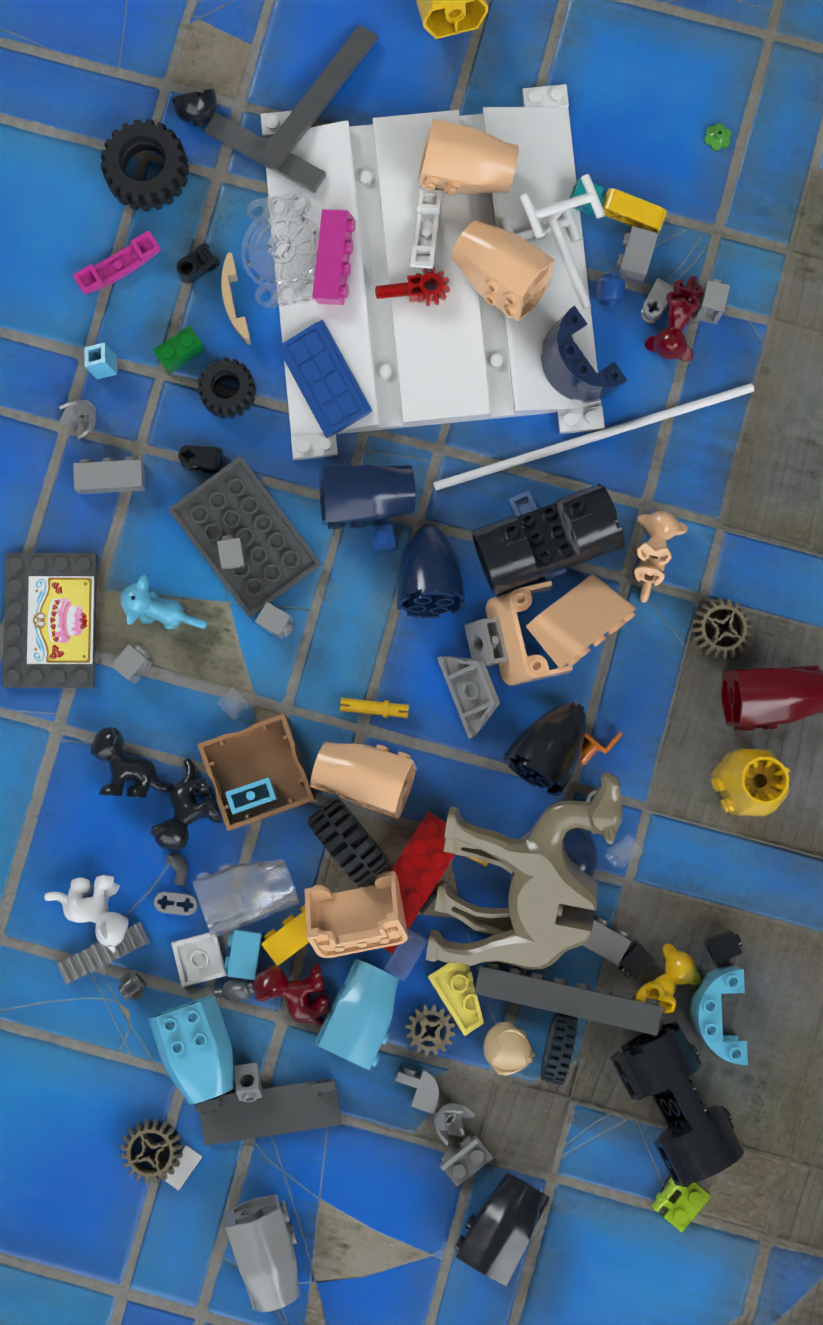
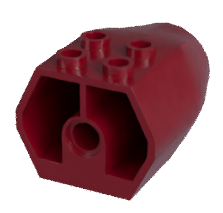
M819 665L791 668L723 670L721 701L726 725L734 726V730L741 731L755 730V726L756 728L777 729V724L792 723L823 713L822 669L819 668Z

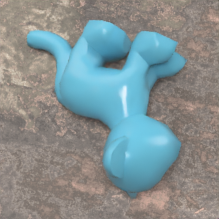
M147 575L140 577L138 582L126 587L120 594V603L124 613L127 615V624L129 625L139 618L142 624H151L154 620H157L163 624L164 629L168 630L177 628L181 622L201 629L207 627L205 620L185 614L183 605L178 601L163 599L154 591L149 592Z

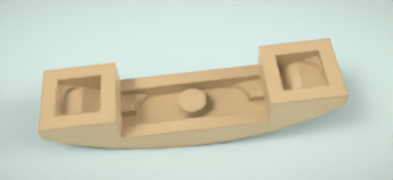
M227 253L221 280L223 301L233 328L239 337L249 345L251 340L245 317L237 318L230 282L238 281L233 254Z

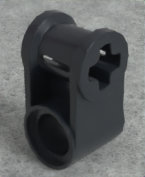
M207 243L198 246L194 251L178 261L177 272L182 282L191 284L220 265V260L213 256ZM186 267L193 269L188 274L183 273L182 270Z
M185 445L179 450L178 458L182 467L187 470L218 473L221 470L223 450L211 446ZM188 454H192L193 458H190V461L187 462L185 458L188 457Z

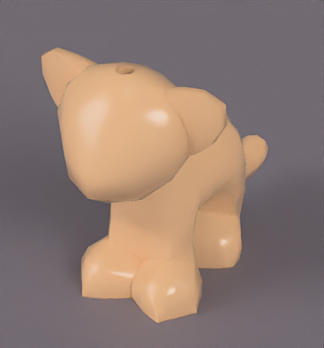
M656 511L650 515L643 514L637 520L641 526L646 528V531L651 536L647 542L638 547L637 552L640 561L639 566L634 570L637 581H643L640 593V602L642 603L648 601L652 583H655V586L659 585L665 578V564L672 558L666 540L673 538L675 535H682L688 530L684 523L678 522L675 516L667 511Z

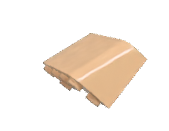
M592 574L536 616L526 627L561 669L566 664L571 667L590 652L589 646L591 644L596 647L606 639L605 633L608 632L611 635L636 615L633 611L637 608Z

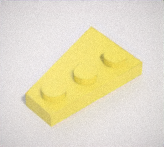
M448 962L427 976L463 1036L484 1024L478 997L474 994L475 987L469 965Z

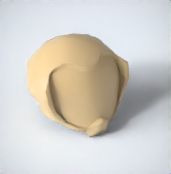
M498 1022L486 1034L483 1046L484 1056L498 1075L507 1076L527 1067L528 1064L533 1063L535 1053L532 1050L526 1033L518 1029L511 1022Z

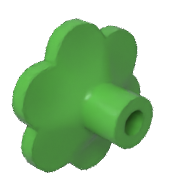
M721 123L709 126L706 129L704 142L706 145L711 146L714 151L727 148L730 144L731 131L726 129Z

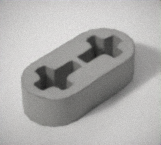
M161 892L155 897L154 906L162 913L191 915L198 909V900L190 894ZM165 895L167 900L175 902L174 905H167L166 909H164L163 904L159 903V899H163ZM188 898L194 906L185 911V907L178 906V902H185Z

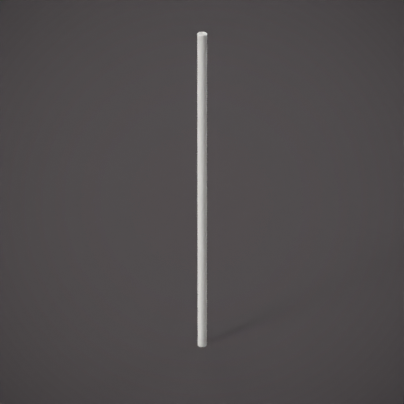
M750 383L439 480L433 482L435 491L742 396L754 392V386Z

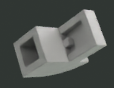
M404 1067L403 1070L398 1069L395 1081L416 1088L411 1107L434 1114L439 1098V1087L433 1073L424 1067L420 1076L416 1075L417 1071L411 1068Z

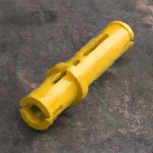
M341 697L340 704L346 705L340 706V712L383 715V718L392 716L408 719L409 712L407 711L409 710V704L389 703V700L378 702Z

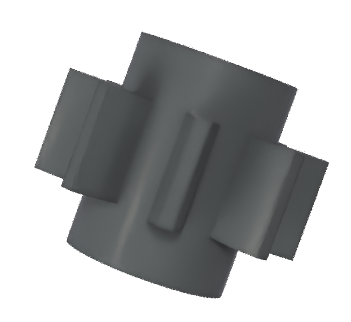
M128 972L119 979L121 985L117 988L127 1001L131 998L136 1001L145 994L142 989L147 985L138 973L131 975Z

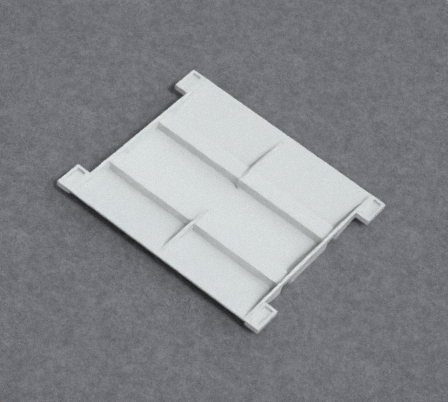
M566 84L523 88L524 107H483L482 114L459 116V110L373 118V124L349 127L348 121H341L311 127L291 153L326 172V177L316 193L266 167L282 343L323 319L373 410L369 415L337 434L557 413L559 434L597 431L605 428L601 400L588 403L576 399L571 400L563 396L549 383L542 368L541 355L544 338L549 330L575 305L588 324L572 335L573 340L596 373H598L591 307L583 310L552 232L546 233L540 238L534 237L526 240L555 259L550 286L535 308L520 321L506 316L495 305L488 304L476 292L451 258L457 239L464 229L475 220L502 228L500 221L508 218L515 234L532 229L520 199L521 195L529 193L535 210L570 198L573 186L576 183ZM292 111L261 114L263 138L270 141ZM433 118L475 128L503 142L519 145L516 170L508 193H457V195H449L444 193V190L435 188V190L442 191L433 267L436 268V274L442 270L444 272L443 278H449L447 286L450 287V292L445 293L446 300L438 298V306L435 305L434 301H431L430 306H426V299L421 303L418 301L410 302L409 296L377 299L375 294L376 286L408 282L407 276L416 275V273L423 275V268L410 267L419 190L420 188L425 189L421 184H417L425 142ZM570 208L582 239L574 242L568 227L562 228V232L589 298L580 211ZM322 209L348 210L356 220V229L352 232L353 253L350 254L349 258L351 273L350 276H347L349 293L348 297L345 298L344 305L318 304L312 298ZM563 214L557 220L563 219ZM547 216L539 218L540 224L546 219ZM428 283L425 286L430 291L437 287L434 283ZM284 361L293 460L338 456L336 434L329 438L325 437Z

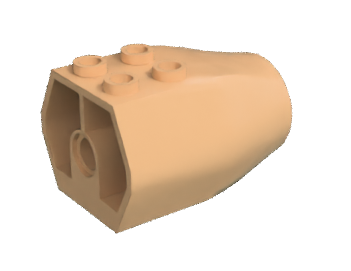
M433 118L425 142L417 184H421L423 188L428 190L442 189L444 193L449 195H457V193H508L516 170L519 145L503 142L475 128Z
M476 220L470 223L461 233L451 255L452 260L457 264L476 292L488 304L495 305L506 316L513 317L517 321H520L535 308L550 286L555 259L519 235Z
M325 742L316 758L310 787L339 796L355 805L399 819L408 800L417 767L414 760L411 759L412 756L403 752H398V755L389 752V748L382 745H376L375 748L364 744Z

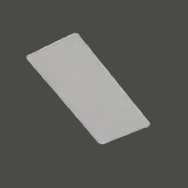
M187 1145L181 1151L183 1157L177 1159L181 1163L180 1166H173L175 1173L173 1175L167 1173L168 1178L165 1180L177 1190H180L202 1158L201 1155Z

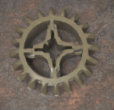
M722 598L718 599L717 605L713 600L709 601V607L704 604L701 606L703 612L697 611L695 614L700 620L694 619L692 621V624L697 625L698 628H693L691 632L699 634L693 640L694 642L699 640L702 642L698 649L707 647L705 655H709L711 651H714V659L718 658L719 653H721L723 660L727 659L728 653L731 658L736 657L735 650L741 654L744 652L742 646L747 647L750 644L745 638L751 639L753 637V634L747 632V630H751L754 627L746 623L752 618L751 616L746 618L743 616L747 609L744 608L739 611L740 603L738 602L732 607L731 599H728L725 605ZM717 611L728 613L723 620L709 617L711 613ZM734 618L739 625V635L732 627ZM727 622L725 624L727 632L719 635L720 632L718 630L720 628L718 626ZM705 623L713 631L711 641L706 635ZM722 638L736 641L729 647L717 646V643Z
M146 1119L143 1126L139 1121L136 1123L137 1130L131 1127L128 1130L130 1135L123 1137V1140L127 1143L121 1144L120 1149L127 1152L122 1153L120 1158L128 1160L123 1164V1167L131 1166L128 1172L129 1175H132L134 1172L138 1173L136 1176L137 1181L142 1176H145L144 1183H148L150 1177H152L154 1183H158L159 1176L165 1181L168 1178L167 1173L170 1175L175 1173L173 1166H180L181 1163L177 1159L182 1158L183 1153L176 1150L183 1148V1143H176L181 1136L180 1134L172 1135L175 1127H171L169 1131L165 1129L168 1122L165 1121L162 1126H159V1119H155L153 1125H151L150 1119ZM147 1133L158 1134L162 1136L164 1139L161 1141H155L153 1140L151 1135L148 1136ZM140 1136L143 1149L139 1154L135 1155L134 1144ZM169 1146L170 1157L167 1164L163 1166L161 1151ZM159 1147L155 1154H145L149 1148L156 1149ZM148 1161L156 1169L146 1168L140 1162Z

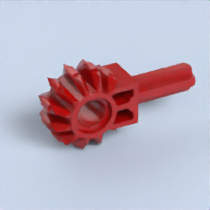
M435 267L431 269V272L423 268V275L416 273V275L407 276L408 282L376 286L375 294L377 299L409 296L410 302L418 301L419 303L426 299V306H430L431 301H434L435 305L438 306V298L446 300L445 293L450 292V287L447 286L449 278H443L444 272L442 270L436 274ZM428 283H434L437 287L430 291L425 286Z

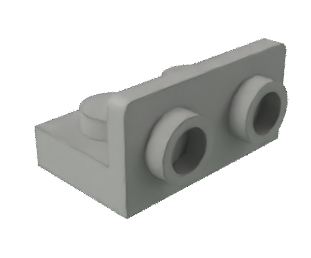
M476 1134L473 1137L468 1135L459 1143L460 1147L454 1152L449 1150L441 1157L440 1168L446 1172L456 1187L493 1159V1155Z

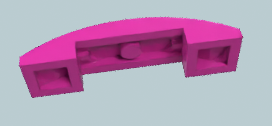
M148 230L131 240V245L93 266L90 264L73 274L72 276L84 295L120 280L161 251L150 231Z

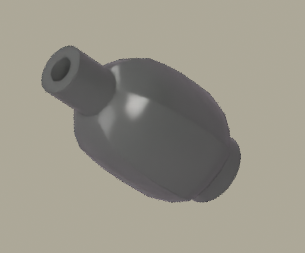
M238 978L227 981L223 988L214 989V995L217 998L224 997L229 1001L249 999L252 994H255L254 980Z

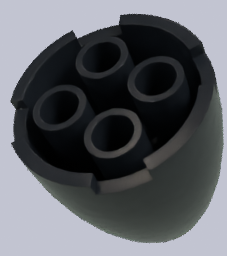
M577 702L565 703L536 719L514 740L502 758L506 761L508 759L511 763L508 767L532 786L545 787L548 789L546 791L548 794L560 796L577 766L582 751L586 730L584 707Z

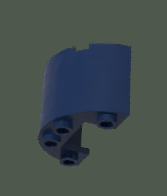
M574 305L549 330L544 338L541 355L542 368L549 383L563 396L571 400L576 399L588 403L596 402L611 395L627 379L615 362L599 373H596L572 337L573 334L588 324Z

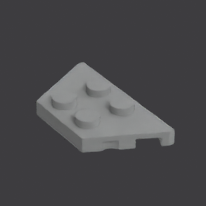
M440 656L437 658L468 739L476 737L500 704L483 660Z

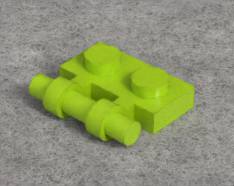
M670 1178V1183L662 1193L659 1192L656 1195V1200L651 1207L657 1212L663 1206L667 1207L668 1209L663 1214V1217L682 1233L711 1198V1195L696 1182L682 1187L675 1185L672 1178ZM678 1189L681 1193L674 1202H671L669 1198Z

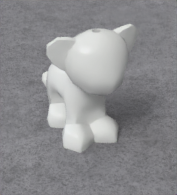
M102 875L96 877L93 897H88L92 893L93 884L85 878L73 879L68 895L62 892H48L45 894V901L57 900L62 904L64 915L68 920L77 923H95L97 940L111 952H115V946L124 939L128 927V918L120 913L109 912V897L115 895L120 888L119 884L114 883L113 876Z

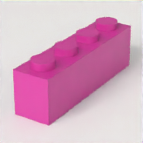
M322 209L312 298L318 304L344 305L345 298L348 297L347 276H350L351 273L349 258L350 254L353 253L352 232L356 229V220L348 210Z

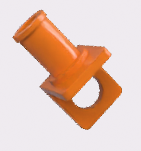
M585 730L587 742L582 747L579 760L584 754L586 755L581 760V763L586 765L597 750L606 754L623 735V732L619 731L611 742L604 747Z

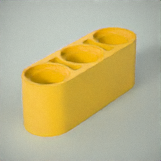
M616 189L607 190L602 204L605 216L658 234L667 215V211L664 208Z

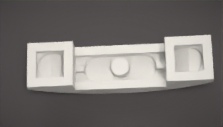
M421 188L419 190L410 267L433 269L440 217L441 190Z

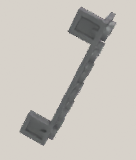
M336 1077L262 1088V1098H257L253 1102L239 1101L236 1093H229L195 1104L196 1112L200 1111L204 1145L337 1126L342 1123Z

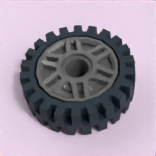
M555 1012L544 1048L540 1074L541 1080L563 1085L569 1070V1064L571 1063V1056L573 1055L578 1026L577 1017Z

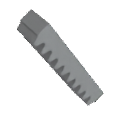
M139 922L127 928L124 939L115 946V952H111L99 942L57 963V966L66 984H69L151 941L142 922Z

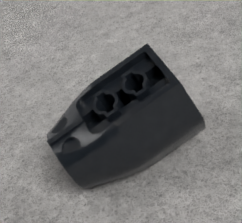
M506 1173L483 1202L477 1214L472 1213L465 1225V1228L468 1229L466 1235H460L454 1246V1250L457 1251L456 1258L485 1276L507 1286L550 1197L519 1178Z

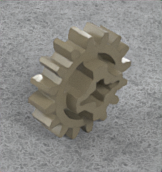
M433 1004L431 1010H428L427 1005H424V1011L422 1012L417 1008L415 1009L416 1017L409 1016L412 1024H406V1028L410 1029L411 1032L406 1034V1038L413 1039L409 1045L414 1046L416 1044V1052L419 1053L424 1049L425 1056H428L429 1051H433L436 1056L438 1054L437 1049L445 1052V1044L452 1045L449 1036H455V1032L451 1031L450 1028L455 1027V1023L448 1022L452 1016L450 1014L444 1016L445 1009L443 1007L437 1011L435 1004ZM426 1015H435L439 1018L432 1020L428 1019ZM419 1021L421 1024V1031L418 1032V1034H415V1026L416 1023ZM427 1025H429L430 1027L437 1026L434 1029V1035H432L431 1033L424 1034L427 1031ZM446 1026V1034L442 1039L440 1029ZM425 1040L433 1041L435 1045H426L422 1042Z

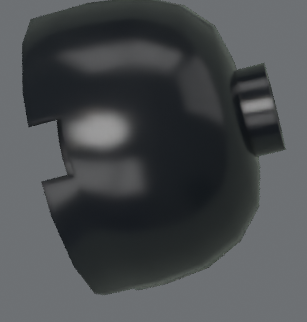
M206 89L204 93L191 92L171 99L179 119L185 123H193L194 127L206 125V120L213 117L217 109L215 89Z

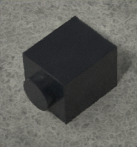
M730 930L704 941L715 964L742 954L740 949L743 946L738 934H734Z
M636 942L623 955L620 961L621 966L618 969L627 978L632 976L636 980L656 960L640 943Z

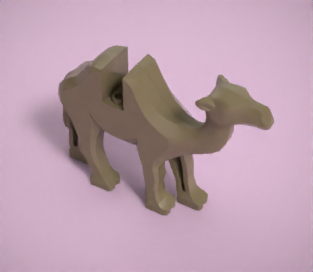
M610 772L603 773L601 775V785L591 802L562 801L552 804L544 810L532 829L519 839L509 838L496 831L480 828L468 823L462 818L458 807L450 806L444 836L446 838L444 852L473 857L485 863L498 865L511 873L508 899L509 908H487L471 904L457 897L450 889L448 883L440 880L434 911L450 914L464 922L474 931L489 933L493 936L473 943H456L447 941L438 930L431 929L425 960L433 962L439 960L441 962L460 963L470 966L493 962L529 971L547 968L555 963L566 951L585 944L590 939L599 885L592 877L571 861L565 851L563 838L570 829L583 828L602 835L608 844H613L616 832L623 818L619 778Z

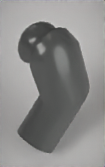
M170 853L166 858V862L176 871L174 884L185 886L189 869L188 863L182 855Z

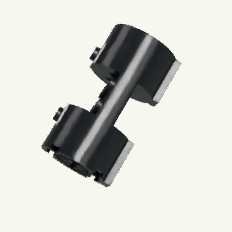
M597 484L559 498L557 502L520 516L512 515L471 530L473 543L491 592L497 595L551 573L624 548L625 541L622 527H619L615 506L604 485Z
M673 1021L663 1024V1030L657 1036L643 1033L621 1046L623 1052H620V1050L615 1052L610 1059L631 1100H641L647 1096H653L668 1126L654 1144L675 1185L685 1187L727 1169L743 1156L744 1149L733 1130L735 1127L731 1122L732 1116L724 1106L714 1105L706 1108L704 1103L699 1101L696 1095V1086L691 1080H688V1077L700 1067L701 1062L698 1058L700 1055L697 1048L687 1041L679 1023Z

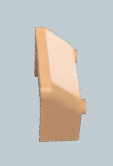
M552 581L509 591L491 598L486 604L487 618L499 617L509 661L500 663L498 666L501 678L507 685L514 686L570 673L573 670L572 666L549 670L548 663L544 657L540 655L527 657L517 612L525 611L530 607L532 603L531 594L550 590Z

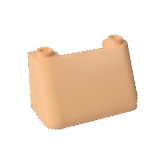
M395 871L381 872L375 877V885L333 894L324 885H315L312 888L305 889L307 939L316 954L322 958H333L399 945L408 939L399 882Z

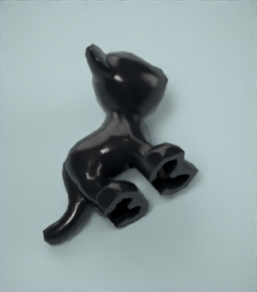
M106 727L96 734L91 745V754L99 760L109 762L112 775L110 783L101 788L99 795L122 796L125 780H135L136 782L135 785L127 789L126 796L147 798L150 786L160 792L171 791L174 784L162 783L158 780L155 765L151 760L141 756H129L123 752L124 740L118 729Z
M189 758L183 761L186 768L185 777L175 784L170 791V801L174 809L173 819L153 826L150 832L158 846L163 849L171 850L185 847L189 839L188 825L197 820L209 818L216 823L223 822L216 803H213L212 798L214 795L209 783L206 782L205 777L194 779L195 766ZM200 795L203 799L207 800L197 803L195 797Z

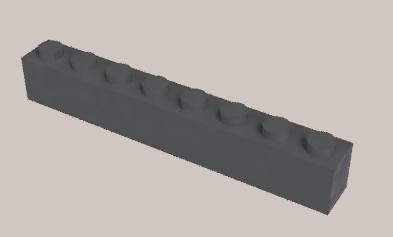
M487 962V966L479 967L474 994L656 1036L661 1032L665 1006L659 1005L660 1000L646 998L645 1001L636 999L637 995L624 992L622 996L614 995V990L602 987L599 988V991L590 989L591 985L577 982L576 986L567 984V979L554 977V981L547 980L544 974L532 972L531 976L522 974V969L509 967V971L500 969L501 965Z

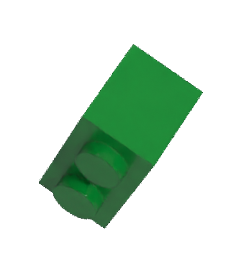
M190 325L153 349L155 356L168 375L205 351L202 342Z

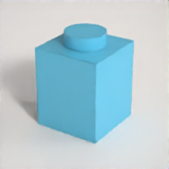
M105 342L84 347L85 368L96 379L117 375V355Z

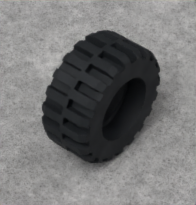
M140 119L134 120V124L131 125L125 123L121 125L123 129L120 131L115 129L111 133L113 138H108L104 143L106 150L101 152L103 162L100 163L104 178L112 194L118 197L123 205L129 204L130 208L134 210L142 207L143 212H150L152 207H155L156 210L163 209L162 205L165 203L168 205L174 202L173 197H179L182 194L181 186L186 187L188 181L186 176L189 174L188 160L180 139L177 138L176 133L172 129L167 130L166 125L160 122L155 125L154 121L146 119V123H141ZM151 150L164 156V168L155 178L148 181H136L127 177L125 173L126 165L135 154Z
M338 797L329 800L309 817L307 821L309 827L358 887L367 885L389 866L390 861Z

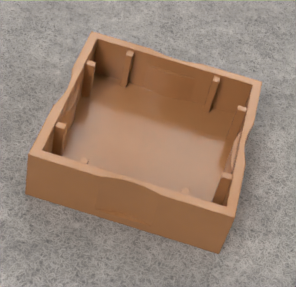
M284 713L255 723L239 732L227 733L197 744L207 774L215 787L217 803L227 831H232L316 800L288 719ZM268 777L272 779L278 800L238 814H232L225 792Z

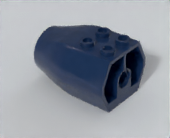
M411 465L322 467L319 471L322 525H328V529H341L343 524H350V528H363L366 526V523L406 515L415 511V479Z

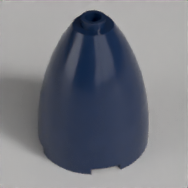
M425 524L422 528L418 529L412 538L401 564L397 586V609H403L407 611V616L415 618H440L439 614L451 611L452 614H457L465 608L464 584L458 560L442 531L433 524Z

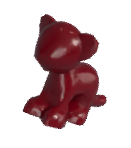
M695 276L689 278L687 285H683L684 280H678L674 283V291L666 295L669 305L668 327L657 335L650 336L645 340L644 346L646 349L656 352L664 359H680L684 362L693 359V351L687 345V340L682 331L699 308V298L703 294V289L699 284L695 288L698 282Z
M320 964L315 965L311 969L309 977L301 980L288 981L285 972L277 965L270 966L259 972L254 979L255 998L262 1002L280 996L283 997L287 1004L288 1013L295 1022L313 1023L320 1031L324 1022L320 1016L330 1012L327 991L323 986L324 980ZM318 992L315 1001H310L309 994Z

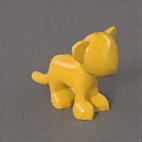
M666 943L663 946L666 973L644 984L637 991L636 999L645 1001L646 998L660 1000L659 1005L665 1006L664 1012L671 1013L674 1012L676 1007V1000L673 997L676 986L685 984L699 985L701 978L693 957L688 953L677 951L673 945Z

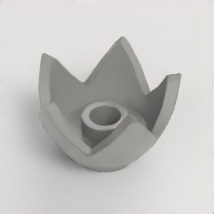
M73 400L59 406L61 410L66 408L59 424L77 423L78 439L93 431L96 423V408L88 400Z
M455 1103L442 1104L436 1109L434 1113L435 1128L438 1136L446 1146L449 1143L447 1134L466 1137L461 1118L475 1117L474 1113L463 1105Z

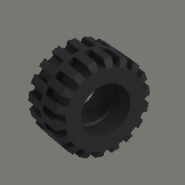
M224 357V361H220L218 358L214 360L215 364L213 365L209 362L206 365L207 370L202 369L200 373L202 377L198 378L199 387L197 388L203 404L213 415L217 416L218 414L226 419V416L233 419L236 414L242 416L244 414L243 411L245 409L248 411L251 408L250 403L255 401L254 394H256V388L250 370L243 363L239 364L238 360L234 358L232 361L228 357ZM225 378H232L240 384L237 394L228 399L217 397L214 393L217 383Z

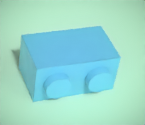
M270 777L225 792L232 814H238L278 800Z
M235 929L233 934H229L228 947H231L230 957L226 956L224 970L228 971V977L255 979L258 973L263 932Z

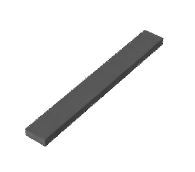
M361 25L356 28L259 153V160L278 170L376 43L378 37L375 33Z

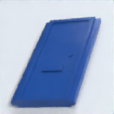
M323 319L277 347L326 438L334 436L373 411Z

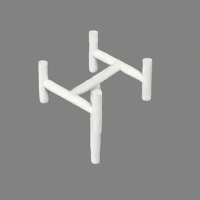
M589 174L581 177L586 194L565 199L549 206L535 210L529 193L521 195L520 199L532 229L516 233L523 239L528 240L534 237L540 238L546 233L552 232L583 310L591 307V303L562 228L568 227L573 241L578 242L582 237L570 208L590 202L597 219L605 216ZM563 214L564 218L557 220ZM547 216L546 219L540 224L539 218ZM508 218L501 220L502 229L513 233Z

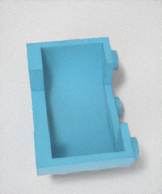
M736 965L721 966L706 974L699 985L695 987L690 1001L691 1024L700 1041L719 1057L734 1064L748 1065L747 1041H738L737 1034L723 1035L721 994L745 993L744 969Z

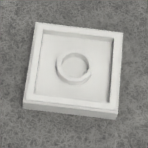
M217 931L171 942L182 988L227 976V971L224 970L225 963Z

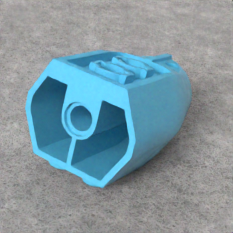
M355 958L314 1044L370 1070L371 1066L375 1067L380 1057L378 1050L381 1044H386L390 1032L387 1030L392 1019L399 978Z
M216 995L191 1001L148 1018L163 1066L189 1104L212 1099L234 1088L232 1045Z

